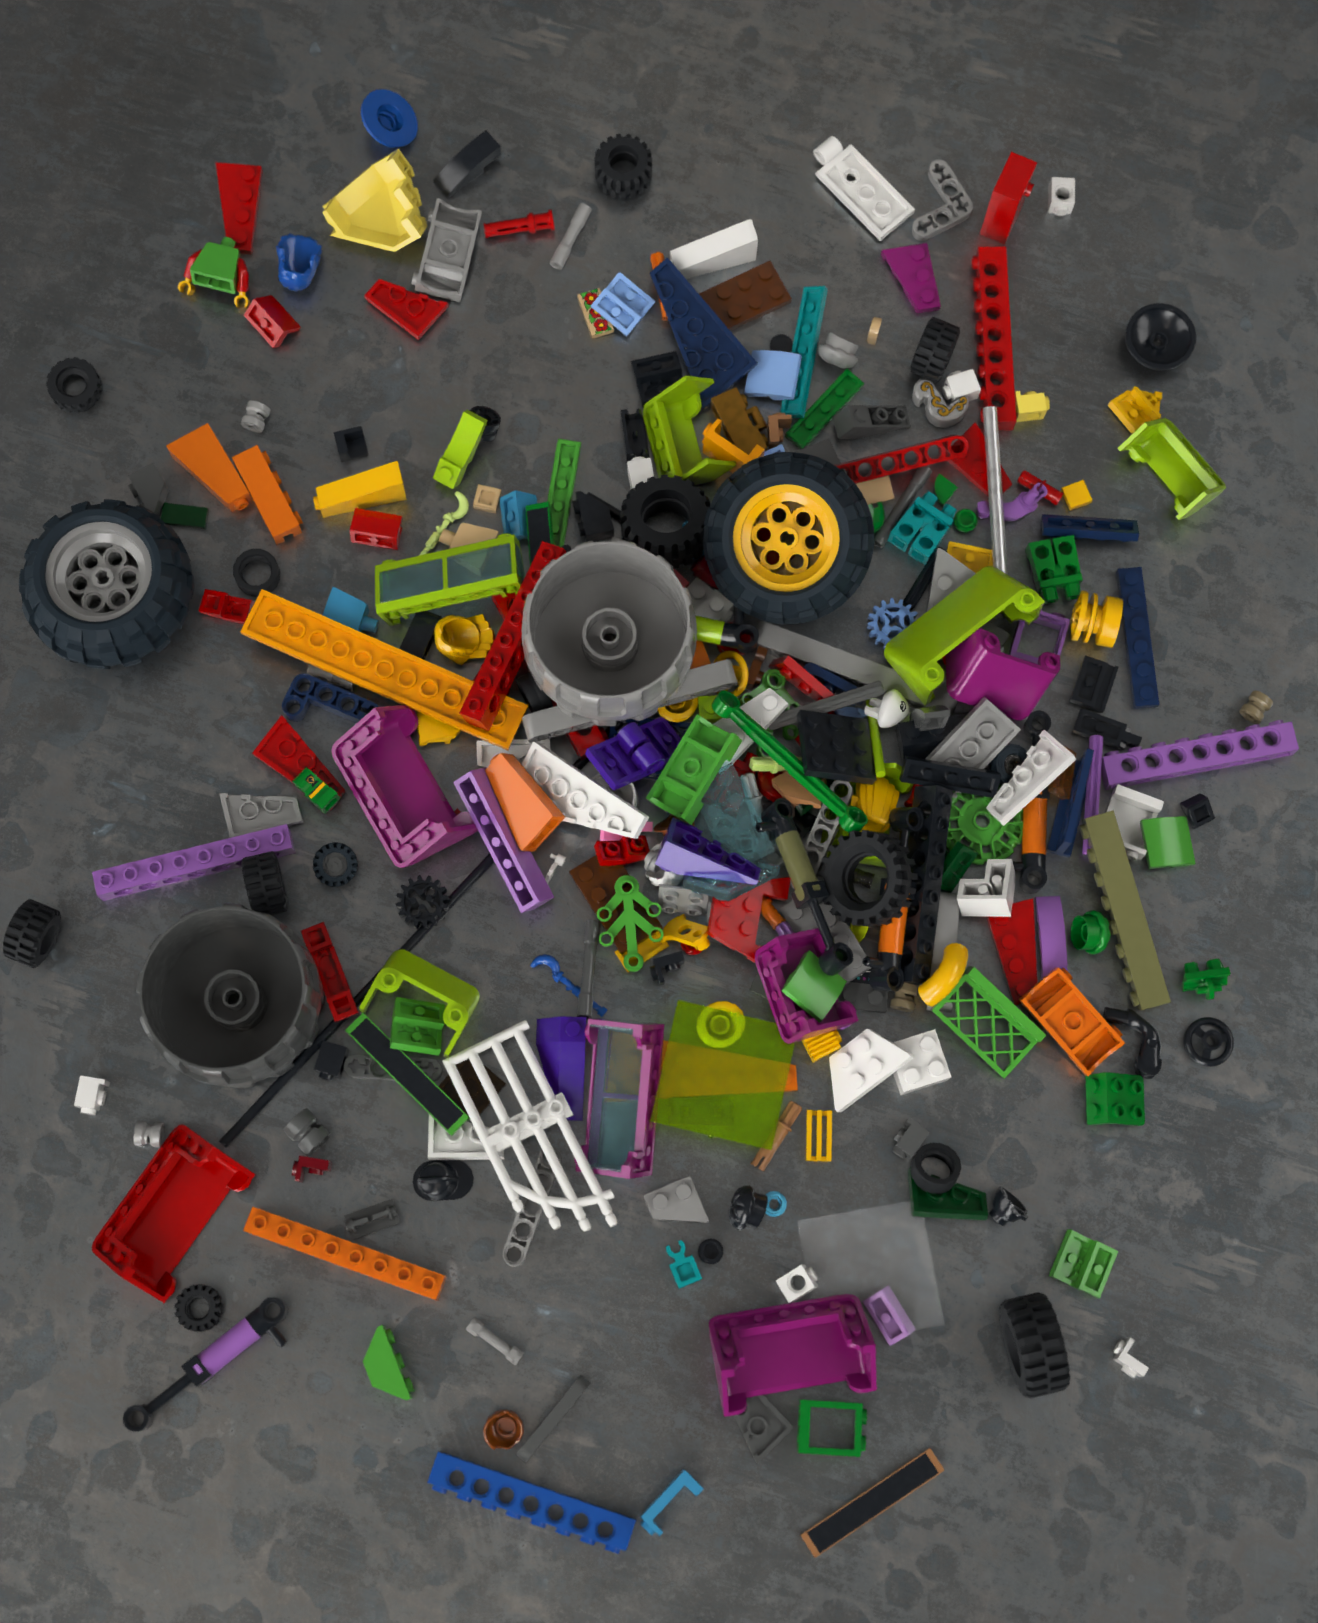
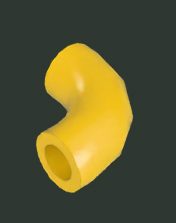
M959 943L947 945L944 948L943 959L938 969L918 987L919 995L927 1005L933 1007L938 1004L959 983L965 972L969 954L968 949L964 945Z

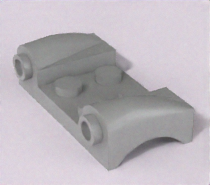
M437 198L435 208L430 207L427 221L431 222L420 269L419 272L414 270L411 282L412 285H416L415 291L457 302L461 301L482 210L456 208Z

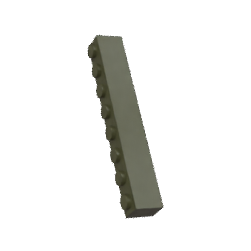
M1114 810L1082 820L1083 825H1080V832L1083 839L1088 840L1090 848L1087 849V855L1090 863H1094L1097 872L1094 873L1097 887H1102L1104 896L1101 897V902L1104 910L1109 911L1111 920L1108 921L1110 924L1109 929L1112 935L1116 934L1118 944L1115 945L1118 958H1123L1125 968L1122 969L1126 983L1130 982L1133 992H1130L1129 995L1133 1007L1137 1006L1138 1010H1146L1170 1003L1169 993Z

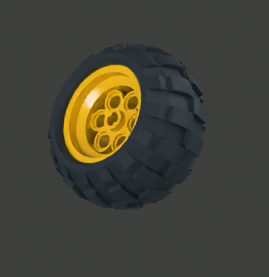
M779 452L749 461L721 484L705 516L703 551L713 581L721 593L734 606L746 614L766 622L797 624L810 622L828 615L843 605L856 592L865 578L872 560L874 525L868 504L862 492L841 469L813 455ZM779 508L786 512V519L780 523L776 522L773 518L774 511ZM802 512L810 515V523L807 526H800L797 522V517ZM761 528H768L771 532V537L766 542H762L758 538V532ZM786 531L788 534L794 535L795 539L791 545L781 541V536ZM810 535H815L819 539V545L815 549H809L806 545V539ZM772 550L776 551L780 556L778 563L775 565L769 564L766 559L767 554ZM795 554L801 555L804 559L802 567L798 569L794 568L790 562Z

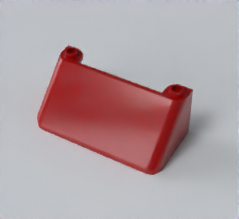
M178 1125L169 1134L161 1148H159L96 1236L92 1244V1252L121 1278L165 1304L176 1289V1279L171 1275L175 1267L231 1189L235 1192L245 1190L249 1187L251 1180L256 1174L187 1126Z

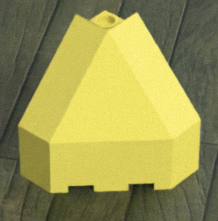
M399 149L372 164L323 205L324 211L322 213L326 221L334 228L330 236L392 252L401 249L422 236L427 228L426 218L420 215L419 207L422 206L418 188L413 187L411 179L415 176L413 167Z

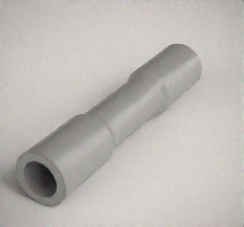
M579 204L562 242L558 245L550 261L551 266L560 270L563 268L580 230L584 227L592 211L588 205Z

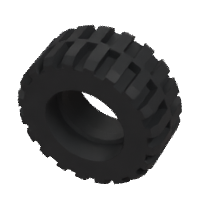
M661 475V478H655V476L647 478V482L641 481L636 484L635 490L631 489L627 493L626 499L623 500L620 512L622 540L636 543L637 547L655 556H662L673 566V569L679 568L680 564L686 566L692 563V558L698 559L703 554L704 521L707 510L710 507V500L704 495V491L699 486L695 488L694 482L689 479L684 481L682 477L674 475V478L668 477V475ZM660 512H674L680 514L688 521L681 529L669 533L655 531L645 524L648 518Z
M1036 1292L1004 1300L999 1307L1001 1331L1010 1367L1020 1392L1025 1397L1035 1398L1064 1391L1070 1384L1068 1356L1056 1313L1048 1297L1043 1293Z

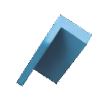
M515 490L500 497L503 534H514L518 540L528 539L525 506L537 504L536 495Z

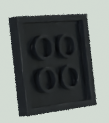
M799 710L796 716L804 776L873 785L877 779L868 719Z

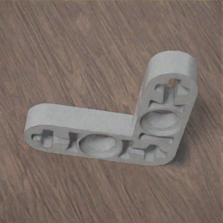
M935 160L930 164L928 177L945 204L914 221L912 236L918 241H926L967 220L973 210L972 201L950 166L943 160ZM936 168L938 171L943 170L942 177L939 173H934ZM946 186H953L957 192L949 195L944 191V188ZM959 204L962 208L966 207V212L963 210L958 211ZM944 214L948 217L949 221L941 224L936 220V216ZM919 226L922 228L927 227L926 233L922 230L918 231Z

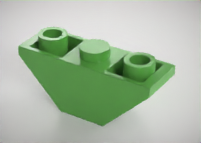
M385 1325L377 1327L363 1360L371 1385L401 1399L410 1400L413 1398L411 1393L415 1391L410 1377L405 1378L401 1369L405 1367V1363L400 1352L396 1354L392 1344L396 1343L391 1328L386 1330Z

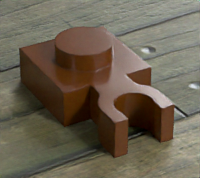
M761 646L758 647L749 669L748 683L745 689L753 691L755 684L760 686L764 674L761 668L768 649Z

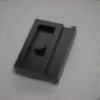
M1085 655L1069 702L1089 709H1096L1103 713L1119 667Z

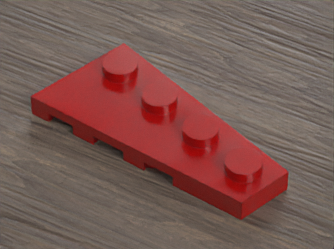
M216 162L225 235L235 241L234 248L238 249L240 254L252 255L263 172L262 166Z
M283 715L280 716L252 752L256 758L291 783L307 767L325 784L335 790L340 799L346 792Z

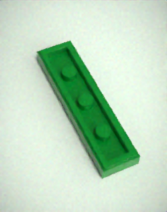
M846 369L805 412L804 418H800L785 433V437L799 449L807 447L833 420V417L864 387L865 383L850 370Z

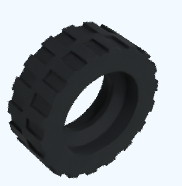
M74 357L71 359L65 358L63 361L60 360L51 368L50 373L47 375L46 386L49 395L54 403L66 412H85L100 399V393H102L101 379L93 365L84 359L81 360ZM71 375L82 376L86 381L85 390L76 396L68 395L63 390V382Z

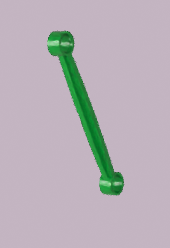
M728 691L719 692L711 704L712 709L717 715L726 719L731 718L774 761L785 768L795 780L839 817V824L846 832H860L868 819L861 809L846 805L820 778L804 776L803 763L767 730L739 708L740 702L734 694Z

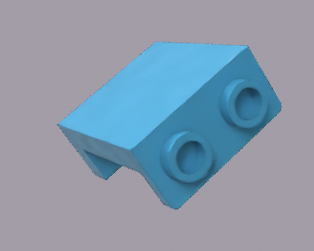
M684 1468L640 1514L643 1519L641 1525L650 1535L656 1532L660 1536L663 1533V1529L653 1519L684 1486L696 1497L704 1489Z

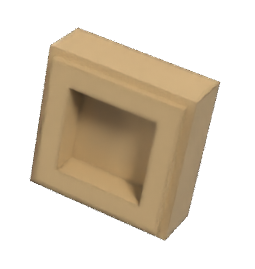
M478 484L473 509L496 514L502 493L501 489Z

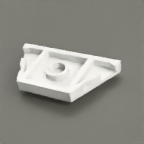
M872 1029L864 1030L829 1057L836 1112L844 1111L912 1060L914 1055L896 1046L897 1044L881 1037L880 1034Z

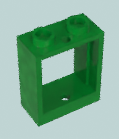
M799 1399L796 1452L861 1457V1451L866 1449V1435H862V1425L867 1423V1409H863V1403ZM811 1407L854 1409L853 1449L809 1447Z

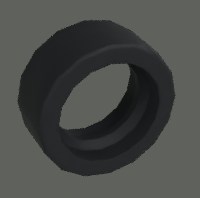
M250 549L237 557L233 565V576L238 587L245 594L258 597L261 589L271 593L278 586L280 569L275 557L268 551ZM255 560L265 561L271 569L270 578L261 585H250L243 578L244 567Z
M928 1143L916 1152L910 1167L911 1176L916 1185L922 1190L932 1194H942L949 1191L955 1185L961 1172V1161L957 1153L949 1146L942 1143ZM927 1157L938 1158L947 1164L950 1169V1175L945 1179L931 1177L924 1171L922 1161Z

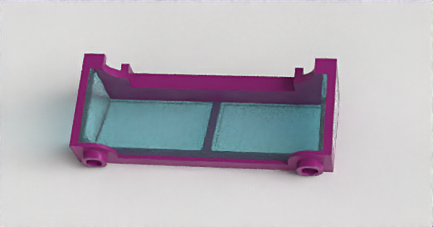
M602 1018L588 1019V1024L585 1027V1036L589 1043L593 1044L585 1145H582L581 1148L594 1174L626 1179L652 1175L665 1024ZM574 1157L575 1171L582 1172Z

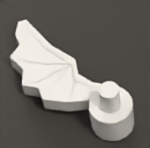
M551 853L549 858L555 861L546 875L545 880L547 884H549L557 866H563L566 860L565 856L559 853L558 855Z

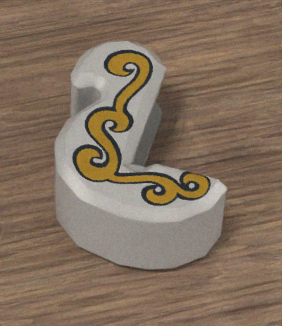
M929 379L918 380L912 392V401L915 406L926 405L925 416L935 427L947 428L959 423L965 417L970 402L968 395H965L947 406L933 382Z

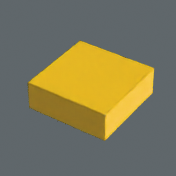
M1084 480L1062 487L1060 490L1064 493L1063 498L1069 511L1091 504L1093 501Z

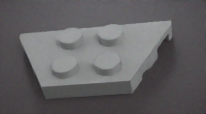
M941 548L936 549L927 611L976 574Z

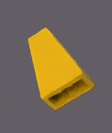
M398 461L316 487L317 496L313 497L316 511L321 510L323 518L355 511V508L366 509L407 500Z

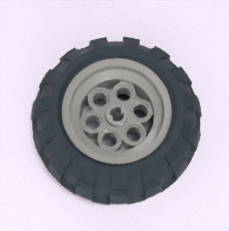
M104 499V502L91 505L88 501L71 506L72 511L58 518L57 515H54L43 525L45 531L38 539H32L24 555L26 562L19 574V592L22 597L24 615L41 641L57 655L70 662L86 664L90 668L110 669L111 666L123 664L124 667H130L142 663L143 656L148 655L154 650L159 653L171 643L169 637L177 628L181 630L189 613L188 605L194 593V576L192 575L189 555L173 528L149 509L138 505L136 507L127 505L125 501ZM114 560H122L119 565H112ZM105 577H108V582L105 584H101L100 581ZM129 577H136L135 582L126 584V580ZM80 583H87L84 589L77 590ZM125 598V602L122 605L115 606L118 599ZM101 601L99 607L95 609L90 608L93 602Z

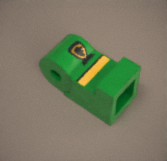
M307 767L292 781L305 794L304 796L324 814L340 800L338 793Z

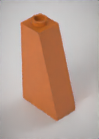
M208 423L166 445L172 458L231 512L242 510L253 501L249 491Z
M497 754L491 759L490 765L485 769V772L518 847L521 851L534 852L563 821L565 816L513 754Z

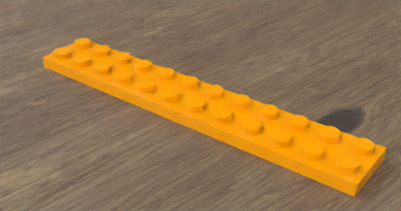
M261 589L240 631L244 636L397 703L406 705L413 710L509 751L522 723V717L525 716L528 710L527 704L506 696L489 731L468 724L459 712L474 681Z

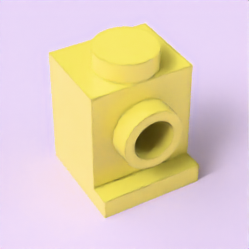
M1015 391L1016 422L1044 419L1047 410L1050 408L1048 396L1036 391L1026 392L1021 395L1020 391Z

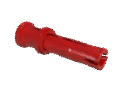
M552 209L540 214H533L531 212L527 214V217L483 223L486 238L525 231L535 234L539 230H555Z

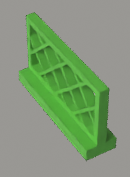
M968 966L965 969L959 983L951 993L931 1009L940 1020L1004 1079L1036 1043L1041 1042L1046 1036L1037 1025L973 966ZM964 982H967L972 987V998L959 999V988ZM976 992H977L982 998H977ZM955 993V999H950ZM973 1001V1016H960L959 1002ZM977 1001H987L990 1004V1015L977 1016ZM946 1002H955L956 1017H946L939 1010ZM991 1018V1033H978L977 1019ZM995 1018H1005L1008 1021V1032L995 1033ZM973 1019L974 1034H964L961 1032L960 1020ZM950 1020H956V1026ZM1013 1027L1019 1032H1013ZM1013 1035H1023L1029 1041L1023 1049L1013 1050ZM991 1036L992 1051H982L978 1048V1037ZM995 1036H1009V1050H996ZM968 1037H974V1043ZM1009 1053L1010 1063L1004 1070L996 1064V1054ZM986 1054H992V1060Z

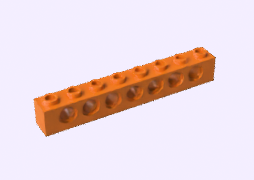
M253 1206L243 1229L247 1233L436 1301L440 1298L447 1276Z

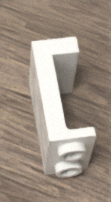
M1118 784L1113 789L1106 812L1114 810L1128 859L1133 861L1141 860L1146 855L1147 850L1144 847L1140 821L1157 818L1158 813L1162 810L1164 801Z

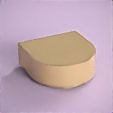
M874 317L872 319L867 337L868 344H876L882 318Z

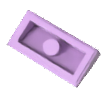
M889 1286L862 1301L889 1346L915 1331L914 1325Z

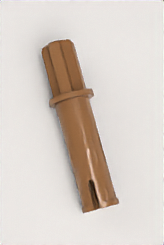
M793 1101L787 1104L779 1119H775L774 1122L776 1124L750 1164L756 1167L761 1158L764 1157L758 1169L765 1172L766 1167L788 1132H792L791 1127L802 1111L800 1105Z

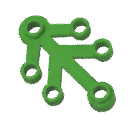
M777 669L766 671L761 679L762 684L750 693L743 694L739 699L742 706L745 704L744 697H748L751 700L768 688H771L788 703L785 711L790 710V706L795 708L800 706L785 689V677ZM770 678L776 681V685L770 683ZM791 724L782 727V735L786 740H793L799 734L798 728L795 725ZM768 727L766 730L773 736V730H770ZM788 729H791L793 731V736H790L788 734ZM759 745L757 746V756L770 757L769 755H764L762 748Z
M624 875L618 878L615 883L616 894L605 907H601L597 911L598 919L601 922H607L611 919L614 909L623 901L624 911L607 931L600 934L599 942L604 947L611 946L615 936L625 926L628 954L624 957L623 963L628 971L638 972L642 969L644 961L637 950L635 924L647 933L653 942H660L664 934L661 928L654 927L634 910L633 900L643 906L647 914L652 918H656L661 914V906L656 902H651L639 892V883L633 876ZM623 884H631L632 889L629 892L623 891ZM655 905L659 908L657 914H651L649 908ZM607 910L609 912L608 918L602 919L600 912ZM654 930L660 931L661 937L659 939L652 938L651 933ZM606 934L611 936V941L608 944L602 942V937ZM631 957H636L638 959V964L636 966L629 965V959Z

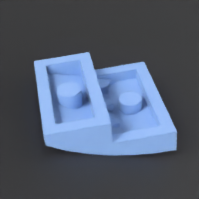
M619 272L590 307L625 336H628L656 301Z
M752 350L751 356L758 365L747 375L744 394L747 397L769 396L772 400H794L802 356L784 351Z

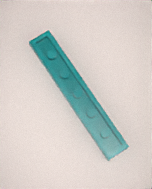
M810 286L803 289L791 352L802 356L794 400H782L780 411L786 415H792V419L804 418L828 293L826 286Z

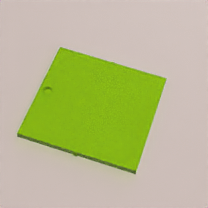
M677 1000L650 1122L708 1135V1138L717 1137L772 1150L795 1043L787 1044L782 1040L776 1023L744 1016L739 1012L731 1013Z

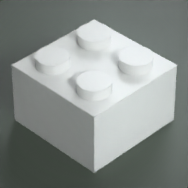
M935 1029L893 1042L897 1044L896 1046L914 1055L912 1060L893 1073L900 1096L948 1081L951 1078Z

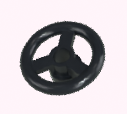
M1203 1017L1195 1020L1188 1027L1185 1033L1184 1044L1188 1055L1195 1062L1203 1066L1212 1067L1224 1063L1230 1057L1234 1048V1038L1231 1030L1224 1022L1212 1017ZM1214 1025L1221 1029L1224 1034H1220L1216 1030L1204 1032L1200 1026ZM1193 1033L1201 1039V1044L1204 1047L1202 1057L1195 1052L1192 1046ZM1207 1037L1213 1039V1045L1207 1043ZM1226 1041V1048L1223 1054L1215 1059H1210L1211 1051L1218 1049Z

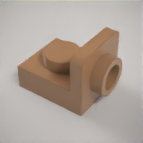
M781 412L768 415V450L778 446L779 442H783V429L791 428L792 415H786Z

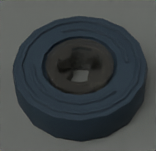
M1007 744L990 762V771L1001 774L999 784L1008 783L1013 777L1012 772L1016 766H1021L1027 758V751L1020 745ZM1012 761L1010 764H1013V769L1011 770V767H1008V762Z

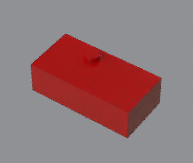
M1011 151L992 192L980 235L1001 244H1006L1023 207L1025 198H1029L1035 185L1031 183L1038 162Z

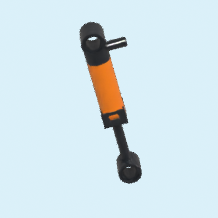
M1040 710L1034 711L1028 716L1023 729L1026 736L1032 739V746H1035L1041 739L1039 735L1043 730L1048 732L1051 727V718L1046 712ZM1032 721H1039L1043 729H1035L1032 726ZM1050 784L1023 808L1021 862L1012 861L1015 871L1021 872L1019 879L1021 889L1029 894L1039 892L1047 882V801L1050 799ZM1033 874L1037 876L1039 884H1031L1028 881V875Z
M918 807L894 808L889 815L890 827L895 832H900L899 840L901 842L899 845L908 848L910 833L912 831H919L923 826V812ZM881 878L880 896L886 888L887 878ZM912 881L911 887L916 888V882ZM909 894L907 900H914L915 894ZM908 907L900 909L903 913L900 918H891L892 923L888 925L881 924L877 958L866 956L863 959L864 966L872 967L869 983L876 991H899L904 984L901 961Z

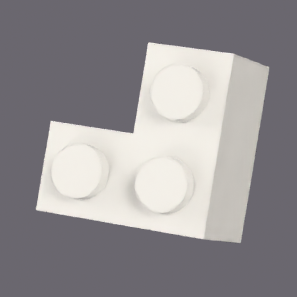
M987 859L984 879H960L957 901L962 916L1011 917L1016 883V873L1012 859Z

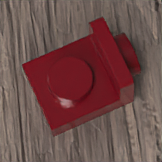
M299 1156V1160L294 1161L292 1176H295L296 1182L303 1183L306 1168H309L308 1173L323 1176L324 1171L331 1172L332 1162Z

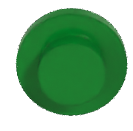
M961 509L954 516V525L961 532H971L978 523L977 515L970 509Z

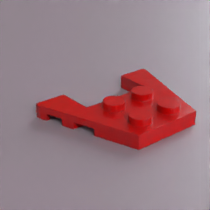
M790 878L758 880L756 885L738 882L716 885L714 887L707 935L730 949L740 952L747 959L755 963V953L762 947L755 943L763 896L782 901L788 900Z

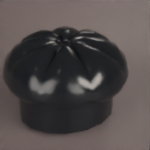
M750 1185L738 1188L731 1200L732 1206L729 1208L731 1225L737 1230H743L746 1227L756 1229L764 1217L768 1202L767 1196L756 1193Z

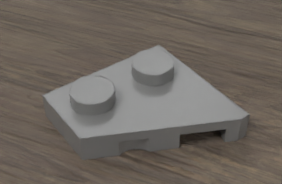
M691 1176L643 1195L653 1220L709 1222Z

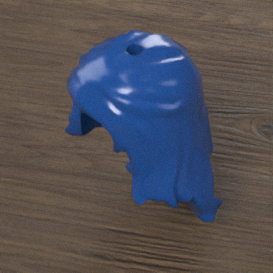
M291 233L281 236L276 250L279 260L278 281L284 288L297 292L306 289L312 284V279L320 263L322 246L318 244L317 240Z

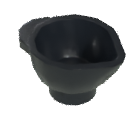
M1000 1186L995 1194L992 1203L993 1208L989 1212L990 1216L1001 1226L1019 1219L1026 1221L1028 1218L1026 1207L1017 1197Z

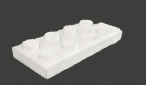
M830 136L813 150L815 158L822 165H825L815 172V175L879 241L883 240L914 214L915 209L851 144L843 150L839 140L834 136ZM851 175L855 180L850 182L846 177Z

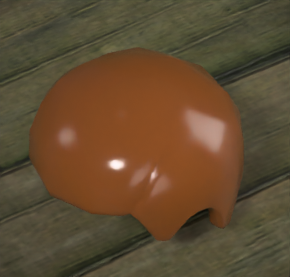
M507 1409L497 1410L487 1418L483 1428L484 1440L494 1450L497 1448L511 1449L521 1441L524 1433L523 1420L514 1411Z

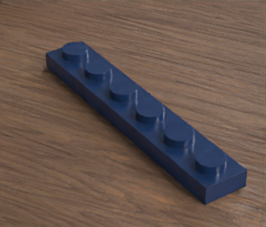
M1142 567L1119 568L1116 574L1119 598L1123 599L1122 621L1134 709L1158 707L1160 704Z

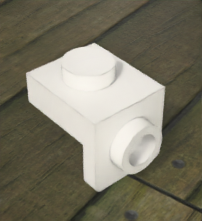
M1126 1337L1124 1340L1120 1339L1114 1347L1113 1352L1116 1354L1113 1360L1122 1365L1121 1370L1132 1378H1135L1136 1375L1144 1377L1149 1367L1128 1354L1135 1340L1131 1337Z

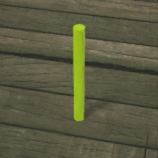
M870 699L865 701L867 706L874 708V706L869 705ZM867 716L875 772L877 777L882 778L886 775L879 725L877 719Z

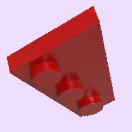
M378 279L364 295L365 300L417 340H420L449 307L447 302L430 299L422 293H413L406 290L405 287L382 279Z
M974 422L962 435L969 443L967 453L947 461L988 496L985 437L977 423ZM959 439L951 446L953 452H958L961 449ZM1001 465L1002 493L1004 495L1011 488L1012 482Z

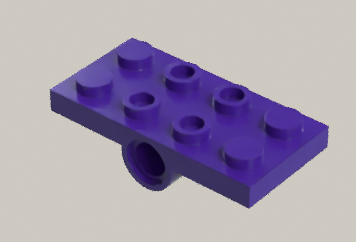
M660 717L641 726H638L636 722L627 724L618 732L617 736L587 748L585 755L614 791L664 769L680 743L681 738L668 721Z

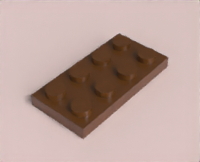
M767 261L699 293L730 331L791 303L792 300L771 261Z
M597 855L569 871L570 876L596 917L598 909L605 907L616 894L615 883L618 878L629 875L623 864L599 866ZM625 883L622 889L625 892H629L632 886L629 883ZM633 900L634 910L654 927H659L663 930L657 917H650L646 909ZM623 901L614 909L609 921H600L605 931L612 926L624 911ZM649 908V912L654 914L651 908ZM602 910L600 917L602 919L608 918L609 912ZM635 924L638 945L648 939L649 935ZM625 926L615 936L613 942L620 954L627 952ZM654 930L651 933V936L655 935V933H657L658 930Z

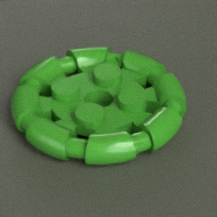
M999 784L997 792L1002 787L1001 784ZM956 793L958 797L952 798L947 848L951 851L957 841L960 842L964 838L971 843L969 847L978 853L972 864L984 865L987 859H1006L1011 856L1016 845H1020L1022 842L1023 809L1013 817V822H1008L1003 826L986 809L993 798L985 796L975 798L973 794ZM958 800L965 803L961 809L955 805ZM979 815L986 816L989 820V825L986 827L978 826L976 817ZM957 820V828H951L950 821ZM1003 834L1009 837L1006 843L1000 839ZM990 845L991 852L983 853L982 847Z

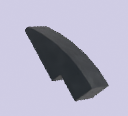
M485 130L450 160L434 178V184L448 199L483 174V168L501 156V146Z

